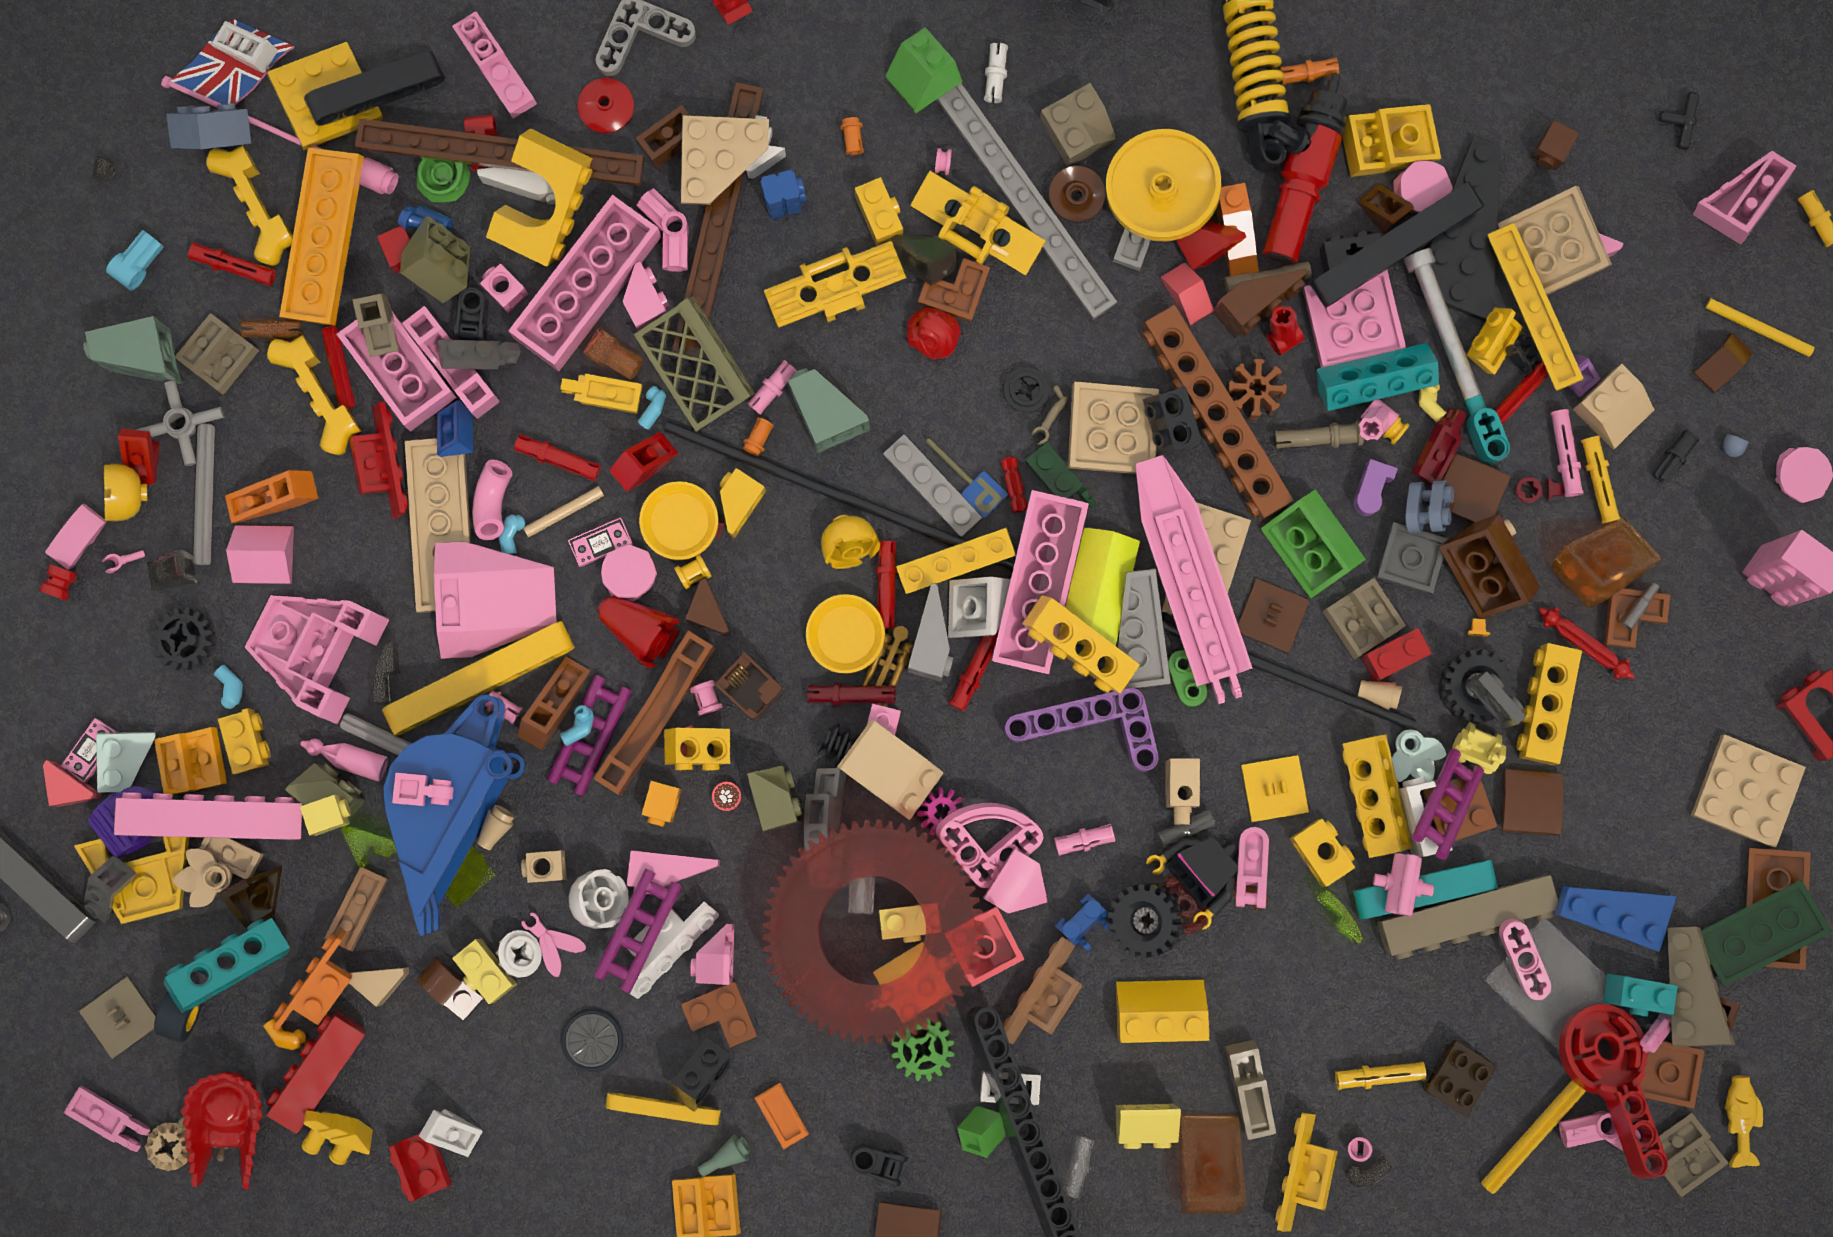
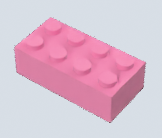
M394 312L395 322L393 323L400 351L372 357L369 356L363 328L359 329L358 322L355 320L337 333V336L402 424L410 432L457 398Z
M1799 530L1761 545L1742 573L1748 577L1747 581L1758 589H1765L1772 594L1771 598L1777 604L1789 607L1831 594L1833 591V552L1805 531Z

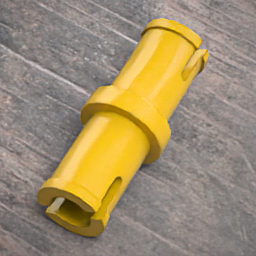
M1813 189L1797 200L1810 219L1809 225L1815 227L1827 248L1833 244V222L1829 217L1831 213L1829 210L1826 211Z

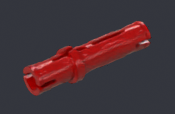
M193 242L188 251L189 260L209 265L215 271L224 270L243 278L266 284L269 287L273 285L276 278L275 269L229 255L221 248L215 250ZM208 256L217 258V259L222 260V261H226V262H228V263H224V262L218 261V260H216V259L209 258ZM236 266H241V267H244V268H247V269L256 271V273L251 272V271H248V270H245V269H242V268H239V267H236Z
M521 433L514 446V451L529 455L537 459V462L544 464V462L552 464L594 482L601 469V464L586 460L551 446V443L548 441L543 443Z
M879 541L878 567L875 568V573L878 574L877 609L883 620L884 627L895 628L896 574H898L896 568L897 542Z
M999 631L995 635L982 637L964 674H960L958 678L960 682L948 703L949 705L961 711H966V707L975 689L979 690L981 686L979 681L994 653Z

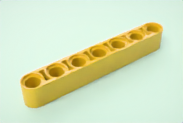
M563 621L554 623L387 705L382 709V712L393 735L404 734L572 651L575 646Z

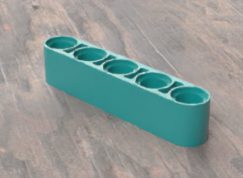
M1492 860L1419 875V879H1422L1423 883L1434 885V891L1432 896L1422 894L1420 897L1416 896L1414 908L1498 889ZM1374 885L1353 891L1359 920L1390 914L1385 912L1388 891L1384 890V887Z

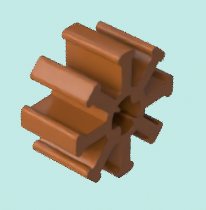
M1255 359L1251 364L1252 376L1244 368V364H1240L1232 376L1236 377L1241 383L1230 381L1226 386L1229 395L1238 394L1243 396L1238 401H1234L1239 411L1247 402L1250 404V415L1248 417L1250 421H1257L1261 416L1260 404L1268 412L1267 415L1271 416L1280 406L1271 397L1282 399L1287 391L1286 384L1282 386L1269 384L1282 373L1277 366H1274L1266 377L1261 376L1263 359ZM1254 384L1257 385L1258 390H1262L1258 396L1255 395L1254 390H1250Z

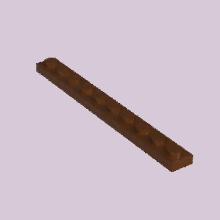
M736 82L728 117L755 119V116L759 115L764 89ZM745 172L729 185L710 205H706L684 300L689 297H695L709 321ZM680 314L677 332L683 333L685 320ZM689 328L688 334L693 335L692 331ZM675 335L673 352H680L682 337ZM687 338L684 354L699 357L701 349L699 342Z
M359 119L355 142L357 150L532 172L511 161L518 139ZM568 146L593 158L589 167L592 169L589 180L641 186L645 159L643 155Z

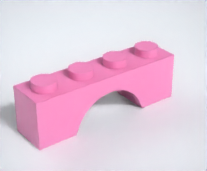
M425 306L402 323L477 419L500 402L475 369H441L436 349L438 340L451 339Z

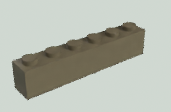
M1542 875L1498 887L1495 890L1415 910L1412 917L1397 915L1376 922L1386 955H1395L1396 960L1413 956L1412 950L1422 947L1424 952L1441 948L1440 942L1451 940L1452 944L1468 941L1469 934L1479 932L1480 936H1486L1496 933V927L1501 926L1507 919H1518L1525 924L1524 919L1534 916L1536 921L1553 917L1552 911L1556 910L1558 898L1551 875Z

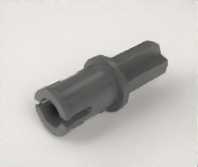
M1206 810L1192 817V825H1174L1157 832L1163 848L1166 849L1181 838H1192L1193 835L1213 827L1215 819L1212 813Z

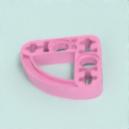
M979 803L963 807L946 816L936 827L938 839L970 878L981 888H989L1004 865L1005 861L1000 860V853L1003 849L1016 848L1019 850L1013 843L1016 840L1022 847L1019 851L1029 856L1043 841L1041 829L1027 815L1013 807L998 803ZM988 818L1003 819L1017 824L1012 831L986 853L963 827L970 822ZM947 828L954 829V833L960 839L957 843L947 835ZM1026 831L1031 832L1033 836L1030 841L1024 835ZM966 846L974 847V855L970 859H961L960 854L963 848ZM980 863L987 870L989 876L987 878L982 877L975 865Z

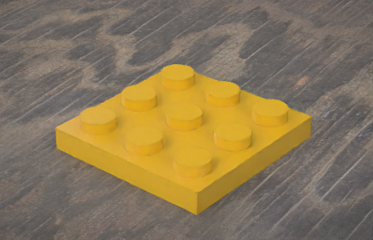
M347 42L267 72L269 80L303 150L357 130L359 119L383 120L379 107L327 125L317 126L304 101V96L314 89L362 73Z

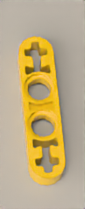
M611 1092L607 1093L605 1108L610 1110L707 1125H719L721 1112L720 1109L699 1106L693 1112L680 1102Z

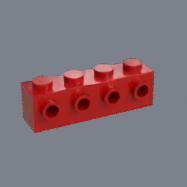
M337 1010L333 1012L331 1017L328 1015L324 1016L317 1027L320 1033L314 1041L309 1039L299 1054L303 1056L297 1066L292 1064L282 1078L286 1082L279 1091L274 1089L265 1103L268 1106L266 1116L296 1134L303 1126L306 1110H314L365 1036L364 1027Z

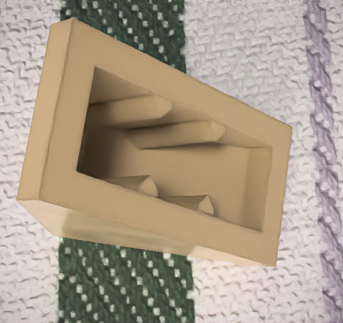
M409 967L350 972L349 974L353 976L349 984L372 1004L381 1006L407 977Z

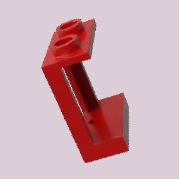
M1817 669L1804 678L1806 683L1797 689L1794 686L1781 695L1783 700L1775 706L1778 709L1785 708L1815 747L1811 751L1817 761H1824L1833 757V736L1829 738L1809 712L1805 699L1809 691L1814 688L1825 689L1833 697V671L1830 669L1820 672Z

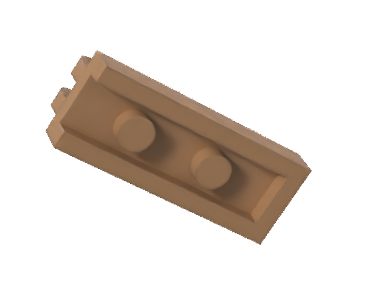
M360 867L324 939L327 940L331 933L336 936L342 928L347 932L339 946L353 952L388 879Z

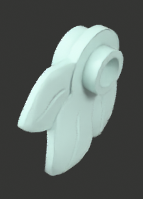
M1409 729L1401 732L1395 742L1397 751L1392 756L1397 782L1403 781L1409 774L1415 779L1425 777L1426 782L1432 781L1435 773L1434 760H1439L1446 756L1443 745L1435 738H1424L1416 730ZM1407 739L1414 741V748L1411 750L1405 746Z

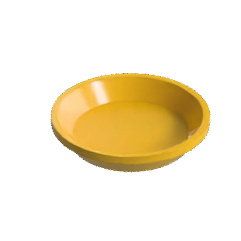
M670 482L655 489L643 503L639 518L640 530L648 546L660 556L672 560L690 559L705 551L714 540L718 529L717 508L712 498L697 485L688 482Z
M843 594L824 600L812 612L806 627V641L812 656L820 665L836 673H854L871 665L879 656L885 640V627L879 612L867 600L855 595Z

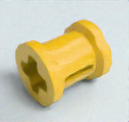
M700 554L696 556V560L685 566L674 568L686 590L690 589L691 584L704 577L708 579L712 577Z

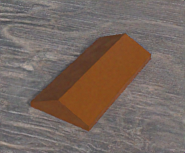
M1749 848L1746 907L1800 880L1803 881L1809 891L1811 852ZM1807 945L1764 967L1806 970Z

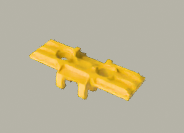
M889 241L853 256L850 254L848 247L842 249V252L807 266L805 263L799 266L802 276L764 290L778 328L824 311L827 322L836 320V314L848 309L856 308V311L864 309L865 305L862 295L906 279L893 243ZM844 263L848 265L849 270L818 282L812 281L811 276ZM864 266L870 271L869 278L863 282L857 281L853 276L856 268ZM808 287V289L817 293L814 301L805 302L801 299L800 292L803 288Z

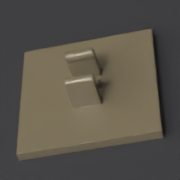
M129 976L79 1011L112 1059L154 1030L156 1015Z

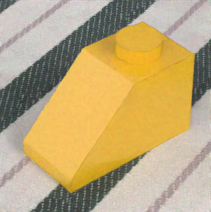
M737 468L733 473L728 472L719 485L722 488L720 495L727 531L733 538L739 533L766 493L763 485Z

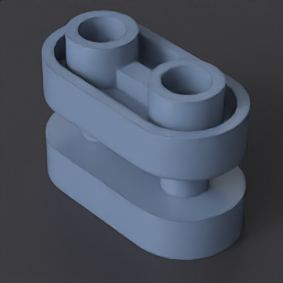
M1446 480L1433 481L1432 490H1426L1424 482L1410 483L1406 506V526L1409 533H1421L1426 523H1430L1432 532L1445 531L1446 525L1451 524L1449 503L1454 502L1453 486H1448ZM1430 501L1429 512H1425L1426 504Z

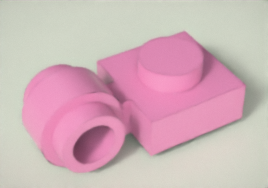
M396 773L392 803L425 806L426 796L431 798L430 804L449 805V800H453L454 787H451L452 781L433 779V785L427 786L428 776Z

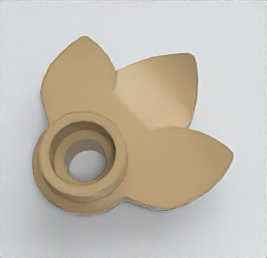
M189 849L186 851V857L190 866L180 871L172 881L180 889L191 892L190 907H205L214 900L217 892H221L230 886L232 874L226 865L216 862L211 852L203 849ZM217 872L222 875V880L219 883H215L213 880V876Z

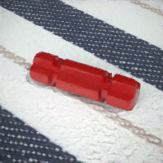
M1004 458L1001 464L1003 472H1006L1004 478L1009 498H1012L1010 502L1012 512H1024L1027 510L1026 498H1023L1025 493L1020 472H1017V458Z

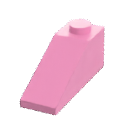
M631 851L627 886H634L635 890L645 868L656 873L652 882L665 887L670 885L671 881L678 882L719 867L720 860Z

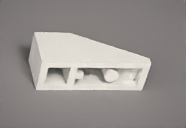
M496 167L477 170L478 176L484 184L540 202H547V204H556L555 195L549 183L534 172Z

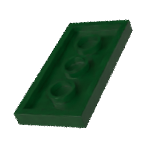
M1800 880L1701 930L1710 963L1723 986H1726L1832 933L1803 881Z

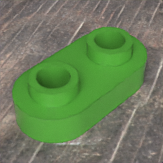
M1185 650L1175 652L1168 660V667L1178 699L1185 706H1198L1206 699V685L1196 686ZM1179 660L1187 661L1188 667L1186 670L1178 667ZM1189 687H1195L1198 690L1196 697L1189 696Z

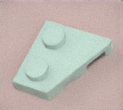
M156 732L96 734L98 793L121 792L131 787L155 739Z

